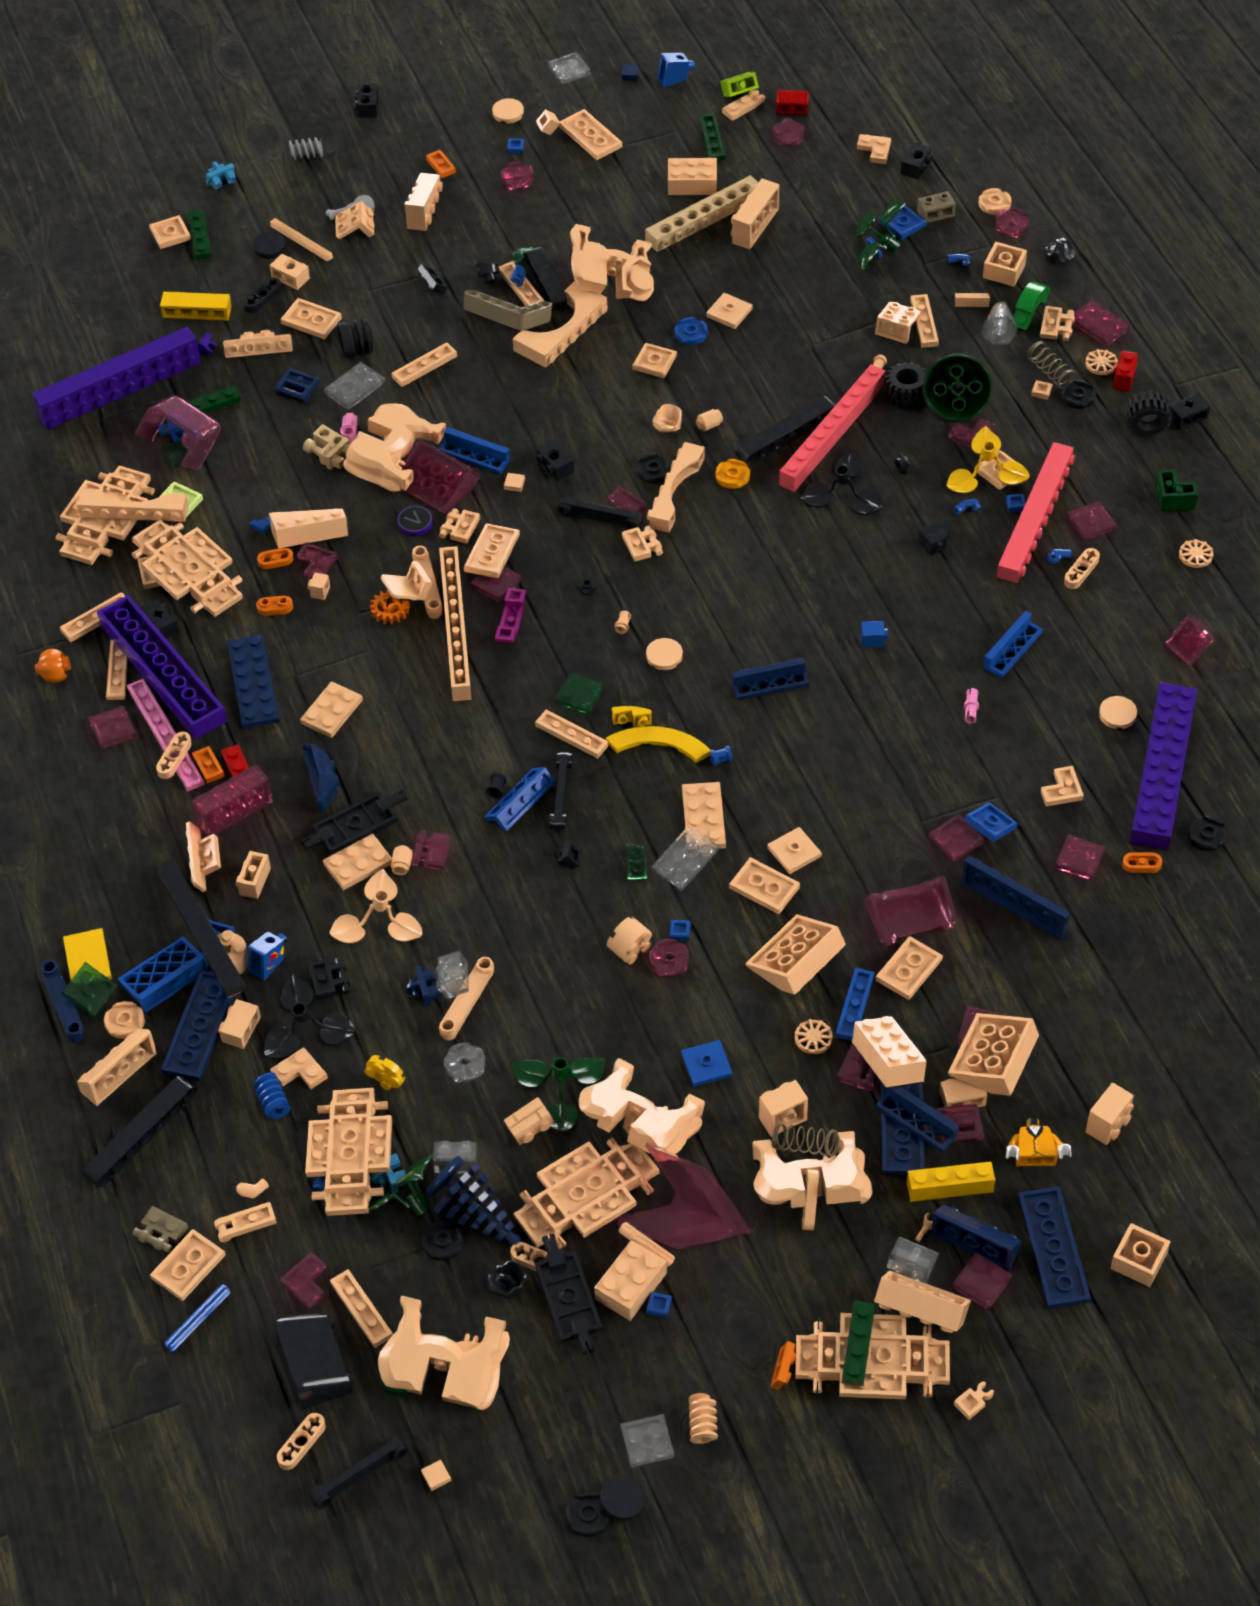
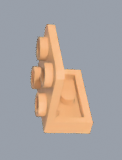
M360 201L345 211L338 213L335 217L336 237L341 239L358 228L369 238L373 236L375 225L372 209Z
M412 561L407 576L385 574L381 576L382 582L395 599L425 600L428 591L431 589L432 582L419 562Z

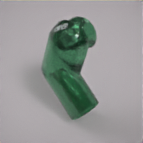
M532 247L516 249L511 256L512 260L516 263L520 262L525 257L524 251L530 250Z

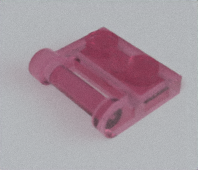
M854 1044L850 1046L837 1075V1080L863 1090L871 1091L876 1073L870 1067L866 1078H860L867 1061Z
M977 1104L936 1108V1111L959 1125V1128L975 1127V1130L958 1132V1137L954 1141L974 1138L977 1140L984 1139ZM940 1135L941 1143L944 1144L947 1138Z

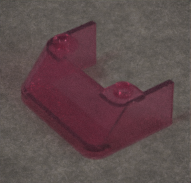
M172 395L148 408L134 434L153 440L159 430L158 426L163 423L165 417L186 430L182 437V444L189 450L181 465L199 471L220 433V424L176 395Z

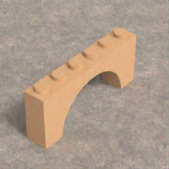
M574 281L565 290L567 304L574 310V315L569 322L549 332L537 333L522 330L513 338V350L546 368L571 343H574L591 324H594L602 314H605L608 308L607 297L595 291H584Z

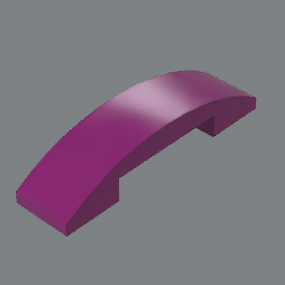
M508 588L505 597V607L500 626H498L495 641L508 643L515 641L522 618L526 590Z

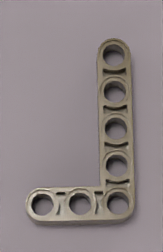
M466 290L464 292L463 308L509 327L527 330L551 321L552 303L540 301L519 307L475 290Z

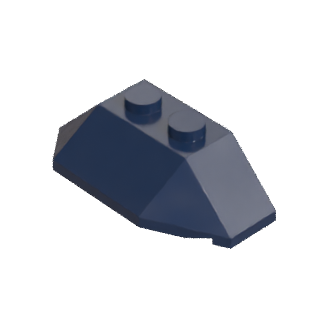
M301 744L303 757L321 814L326 811L338 795L337 786H340L338 775L333 773L336 769L334 761L329 760L328 753L315 744Z

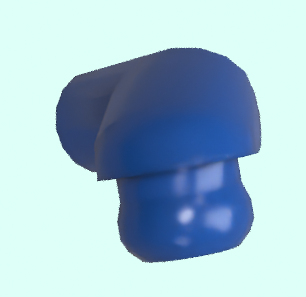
M947 255L948 263L962 262L963 266L971 265V257L969 255Z
M975 498L964 500L956 505L953 511L959 515L969 507L976 511L981 505L978 503L979 500Z
M1054 549L1048 554L1047 560L1049 563L1055 564L1062 558L1071 559L1072 550Z

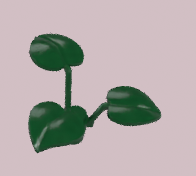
M891 201L882 213L883 218L881 222L889 234L882 235L871 227L876 219V216L871 212L864 216L862 222L856 228L855 235L858 238L864 236L868 229L881 238V244L872 243L871 246L867 245L859 255V267L867 272V268L878 252L879 247L884 250L888 249L892 253L898 249L900 242L895 239L896 236L892 234L887 224L906 205L904 201Z
M558 1057L549 1066V1071L546 1065L538 1060H513L512 1071L516 1081L526 1088L539 1087L541 1081H546L552 1073L553 1078L559 1081V1106L551 1105L546 1108L554 1120L550 1128L557 1132H566L574 1127L578 1114L574 1106H563V1081L570 1074L572 1078L576 1077L580 1084H596L603 1076L606 1058H582L575 1060L569 1065L566 1058Z
M432 1153L416 1161L407 1169L406 1175L395 1183L398 1186L407 1182L412 1191L406 1197L408 1201L389 1191L384 1193V1196L374 1199L369 1204L368 1211L371 1212L382 1206L389 1199L395 1198L403 1203L406 1208L411 1207L416 1216L426 1212L430 1205L424 1198L417 1180L423 1179L426 1164L431 1159H435V1154ZM411 1181L414 1182L415 1187H416V1190H415V1188L413 1187ZM368 1213L363 1214L364 1220Z

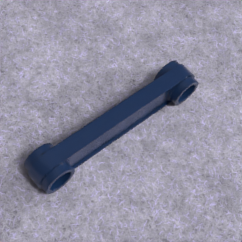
M46 960L41 965L43 979L67 1038L73 1043H78L84 1039L83 1025L59 966L53 960Z

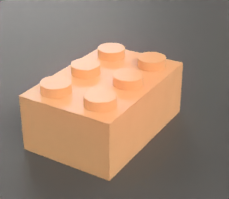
M668 158V195H713L717 193V158Z
M631 1240L594 1287L595 1300L631 1321L649 1298L651 1292L655 1290L667 1274V1261Z

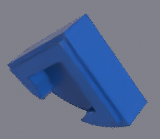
M269 517L261 520L255 519L249 523L250 528L262 534H265L271 528Z

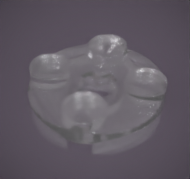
M466 1042L452 1046L444 1059L446 1072L458 1083L471 1081L484 1073L485 1055L482 1049L478 1046H471L470 1043ZM463 1059L470 1061L467 1065L461 1064Z

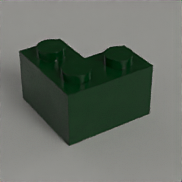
M1175 469L1157 470L1155 488L1160 511L1196 509L1198 499L1196 482H1178Z

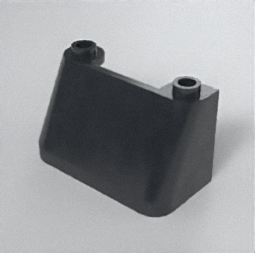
M326 1313L285 1316L273 1320L302 1410L352 1393L351 1384H354L351 1371L346 1372L332 1332V1329L335 1328L332 1316L327 1317Z

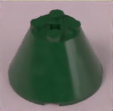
M951 354L938 359L927 370L923 381V395L929 408L939 414L940 417L950 421H965L978 416L988 406L993 391L992 378L987 368L979 360L964 354Z

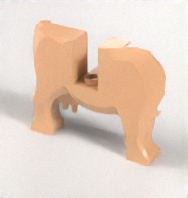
M575 224L570 231V237L573 243L571 266L577 285L584 291H595L601 294L607 286V275L615 276L616 299L630 298L636 301H646L654 290V280L649 273L651 263L647 258V252L652 247V243L636 240L630 255L617 249H606L600 243L589 242L590 227Z
M402 404L380 405L374 416L368 419V431L383 437L384 440L382 441L359 431L356 439L350 443L343 465L349 473L375 483L388 491L396 492L401 489L406 491L413 481V470H402L401 465L404 466L406 463L401 459L409 454L417 438L434 441V443L439 444L444 437L446 423L431 424L425 419L419 418L409 407Z
M619 1058L615 1062L611 1075L605 1080L582 1090L579 1097L580 1110L587 1116L598 1119L597 1127L607 1132H610L625 1117L623 1128L629 1134L627 1142L656 1156L655 1160L666 1161L678 1153L686 1140L700 1130L705 1101L689 1094L685 1098L684 1106L680 1109L667 1110V1106L663 1108L655 1107L654 1103L647 1098L626 1090L629 1082L632 1080L634 1066Z
M839 1132L840 1142L837 1151L839 1154L831 1158L823 1156V1160L802 1159L785 1163L777 1155L776 1149L772 1147L771 1140L753 1141V1159L760 1161V1169L753 1184L760 1199L772 1205L782 1204L791 1200V1208L805 1207L807 1169L819 1171L817 1197L822 1196L823 1185L827 1204L861 1201L862 1204L867 1202L872 1195V1185L864 1172L865 1154L861 1149L856 1148L855 1132Z
M401 1296L400 1305L404 1310L403 1317L399 1323L398 1330L385 1344L378 1358L379 1372L385 1386L395 1389H406L407 1392L421 1395L431 1361V1364L435 1365L434 1368L437 1370L447 1371V1368H449L442 1400L476 1408L477 1410L487 1409L495 1398L499 1385L500 1362L509 1346V1333L504 1331L506 1321L486 1317L484 1322L485 1336L481 1343L478 1342V1336H474L473 1341H469L470 1334L465 1335L464 1341L454 1342L443 1335L422 1334L420 1329L421 1301Z

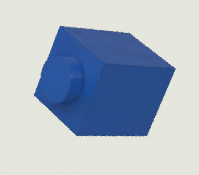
M884 621L861 622L862 648L884 647V640L888 639V629L884 628Z

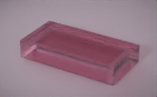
M620 486L608 496V501L626 511L636 510L641 512L646 507L645 501Z

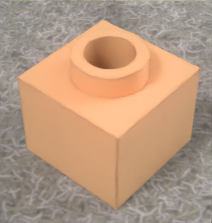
M546 109L536 121L540 130L549 135L560 124L556 115Z
M314 573L313 578L308 581L307 588L310 590L311 598L325 600L330 589L328 575Z

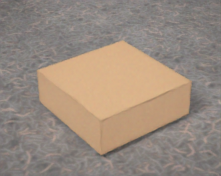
M1036 380L1031 396L1048 400L1053 384Z
M508 473L504 483V490L521 492L525 482V475Z
M441 1460L421 1469V1473L431 1491L451 1481V1477Z

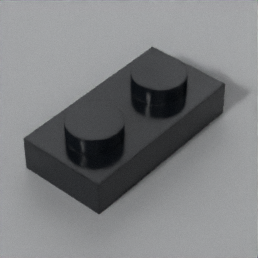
M423 264L419 266L418 270L422 274L421 277L429 283V288L435 292L445 293L448 288L434 269Z

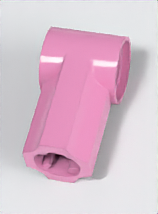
M346 413L343 416L340 429L341 436L348 438L349 444L357 437L358 416L353 413Z

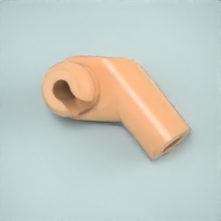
M261 1179L255 1185L239 1183L236 1191L240 1196L255 1198L266 1190L269 1185L264 1179Z

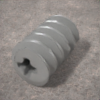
M314 137V142L308 138L307 143L302 139L301 144H299L298 140H295L294 145L289 140L290 154L295 161H297L298 156L303 160L304 155L308 159H310L311 154L316 158L317 153L320 157H323L321 138L318 141Z

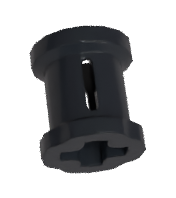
M497 772L492 773L490 776L491 782L486 788V793L493 798L501 797L503 785L507 781L506 776Z

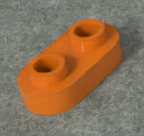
M289 548L261 552L257 556L258 566L262 569H272L289 565L293 562V552Z
M288 596L264 597L256 603L257 612L263 616L288 614L293 610V602Z
M1152 852L1127 853L1123 857L1122 866L1124 870L1130 873H1156L1161 869L1162 858L1157 853Z

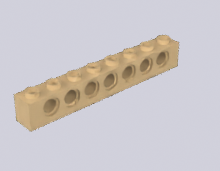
M750 175L646 228V242L652 243V248L658 252L739 210L741 204H744L747 195L751 194L755 184L759 182Z

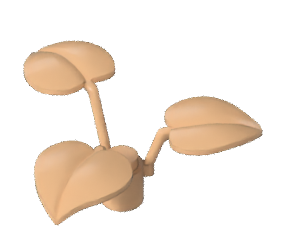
M384 869L374 874L365 885V896L367 899L372 900L373 903L370 904V908L363 920L359 923L358 918L353 915H342L335 920L329 932L334 939L340 942L356 943L365 936V930L361 926L365 924L372 910L375 909L378 912L387 910L389 919L392 921L388 926V932L393 939L405 942L422 936V928L413 916L402 912L397 914L395 918L392 916L391 906L388 905V902L396 897L397 886Z

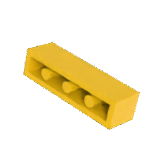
M163 292L160 304L162 318L228 321L232 307L230 294Z
M992 1162L908 1171L907 1188L910 1202L994 1192L995 1176Z

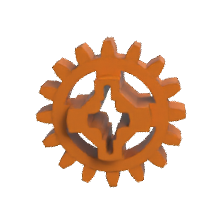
M388 589L386 593L380 591V596L374 595V600H371L370 605L372 617L376 618L377 622L383 620V624H386L388 621L391 625H393V621L399 623L400 618L405 619V614H409L410 608L408 599H395L391 596Z

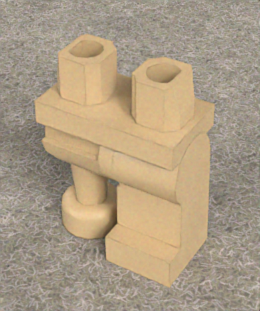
M322 424L313 433V440L309 438L304 442L303 451L307 453L313 452L318 455L320 463L326 465V468L330 470L333 467L341 469L345 461L343 457L346 456L350 446L349 439Z

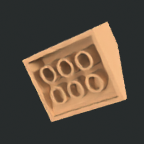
M796 914L745 964L781 991L795 995L846 944L838 926Z
M977 1013L948 1071L949 1076L991 1094L1011 1096L1039 1037L1033 1018Z

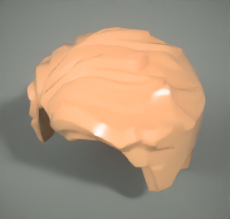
M672 404L662 405L653 418V426L663 433L675 432L681 429V409Z

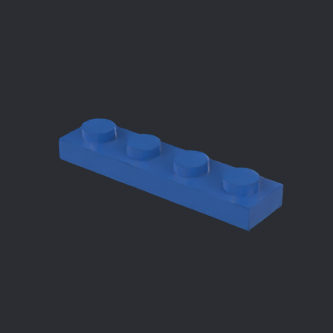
M855 968L837 1027L836 1038L852 1041L855 1022L862 1021L875 972Z

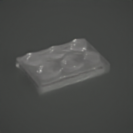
M359 362L324 388V393L349 410L384 384L385 378L364 363Z
M689 824L654 863L652 869L682 892L720 848L716 843Z

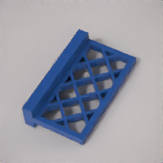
M182 936L119 977L118 982L140 1004L141 1009L146 1013L195 981L200 970L210 971L211 968L204 955ZM184 944L186 946L185 951H176V948ZM183 956L181 962H173L174 957ZM188 956H196L190 961H186ZM163 957H169L168 962L159 961ZM147 967H153L152 972H143V970ZM158 967H167L165 972H157ZM171 967H179L175 971L170 972ZM131 978H137L135 983H126ZM141 978H150L149 983H140ZM155 978H162L158 982L153 983ZM138 989H146L140 994H137Z

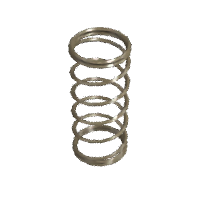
M1036 342L1029 348L1027 358L1032 363H1036L1037 368L1042 369V372L1047 374L1049 379H1053L1054 384L1062 389L1063 386L1060 385L1067 381L1070 383L1074 381L1075 371L1072 369L1067 370V364L1061 365L1062 359H1056L1055 353L1050 354V348H1045L1044 342ZM1043 344L1041 352L1031 358L1034 349L1038 345ZM1049 349L1047 356L1037 362L1044 350ZM1051 355H1055L1053 361L1043 367L1046 359ZM1060 360L1059 366L1052 372H1049L1054 362ZM1043 361L1042 367H1039L1037 363ZM1066 365V370L1055 378L1057 371ZM1050 366L1048 372H1044L1043 368ZM1054 371H1056V372L1054 373V377L1051 378V377L1049 376V374H1050V373H1053ZM1069 372H1072V375L1068 380H1066L1063 383H1060L1064 375H1066Z
M779 1123L774 1128L772 1135L773 1146L776 1150L786 1151L790 1149L792 1152L800 1150L802 1153L810 1151L813 1155L820 1152L823 1156L833 1157L839 1149V1134L833 1129L827 1133L826 1138L824 1129L821 1128L818 1131L816 1139L817 1152L810 1150L815 1139L813 1127H810L807 1132V1151L800 1149L805 1138L803 1126H800L797 1130V1150L790 1148L795 1137L793 1125H790L787 1129L783 1123ZM780 1126H782L784 1130V1138L781 1146L779 1145L778 1141V1131ZM790 1127H792L793 1138L789 1145L788 1132ZM800 1128H802L803 1139L801 1145L799 1146L798 1134ZM812 1129L813 1140L809 1148L808 1135L810 1130ZM822 1130L823 1142L819 1149L818 1138L819 1133ZM833 1132V1143L831 1149L829 1150V1137ZM835 1137H836L835 1149H834L833 1153L830 1154L831 1150L833 1149V1146H834V1143H835ZM824 1141H825V1146H824V1147H825V1152H826V1154L821 1153V1149H822V1147H823V1145H824Z

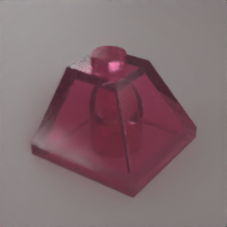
M1187 615L1165 644L1191 667L1212 642L1214 636L1211 630L1197 617Z

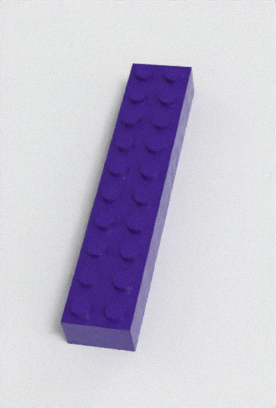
M185 327L36 391L32 394L38 417L46 429L49 430L201 363L197 339L189 328Z
M129 595L97 611L99 623L103 630L127 656L129 661L195 740L227 722L225 708Z
M1159 683L1130 844L1169 850L1195 705L1196 688Z

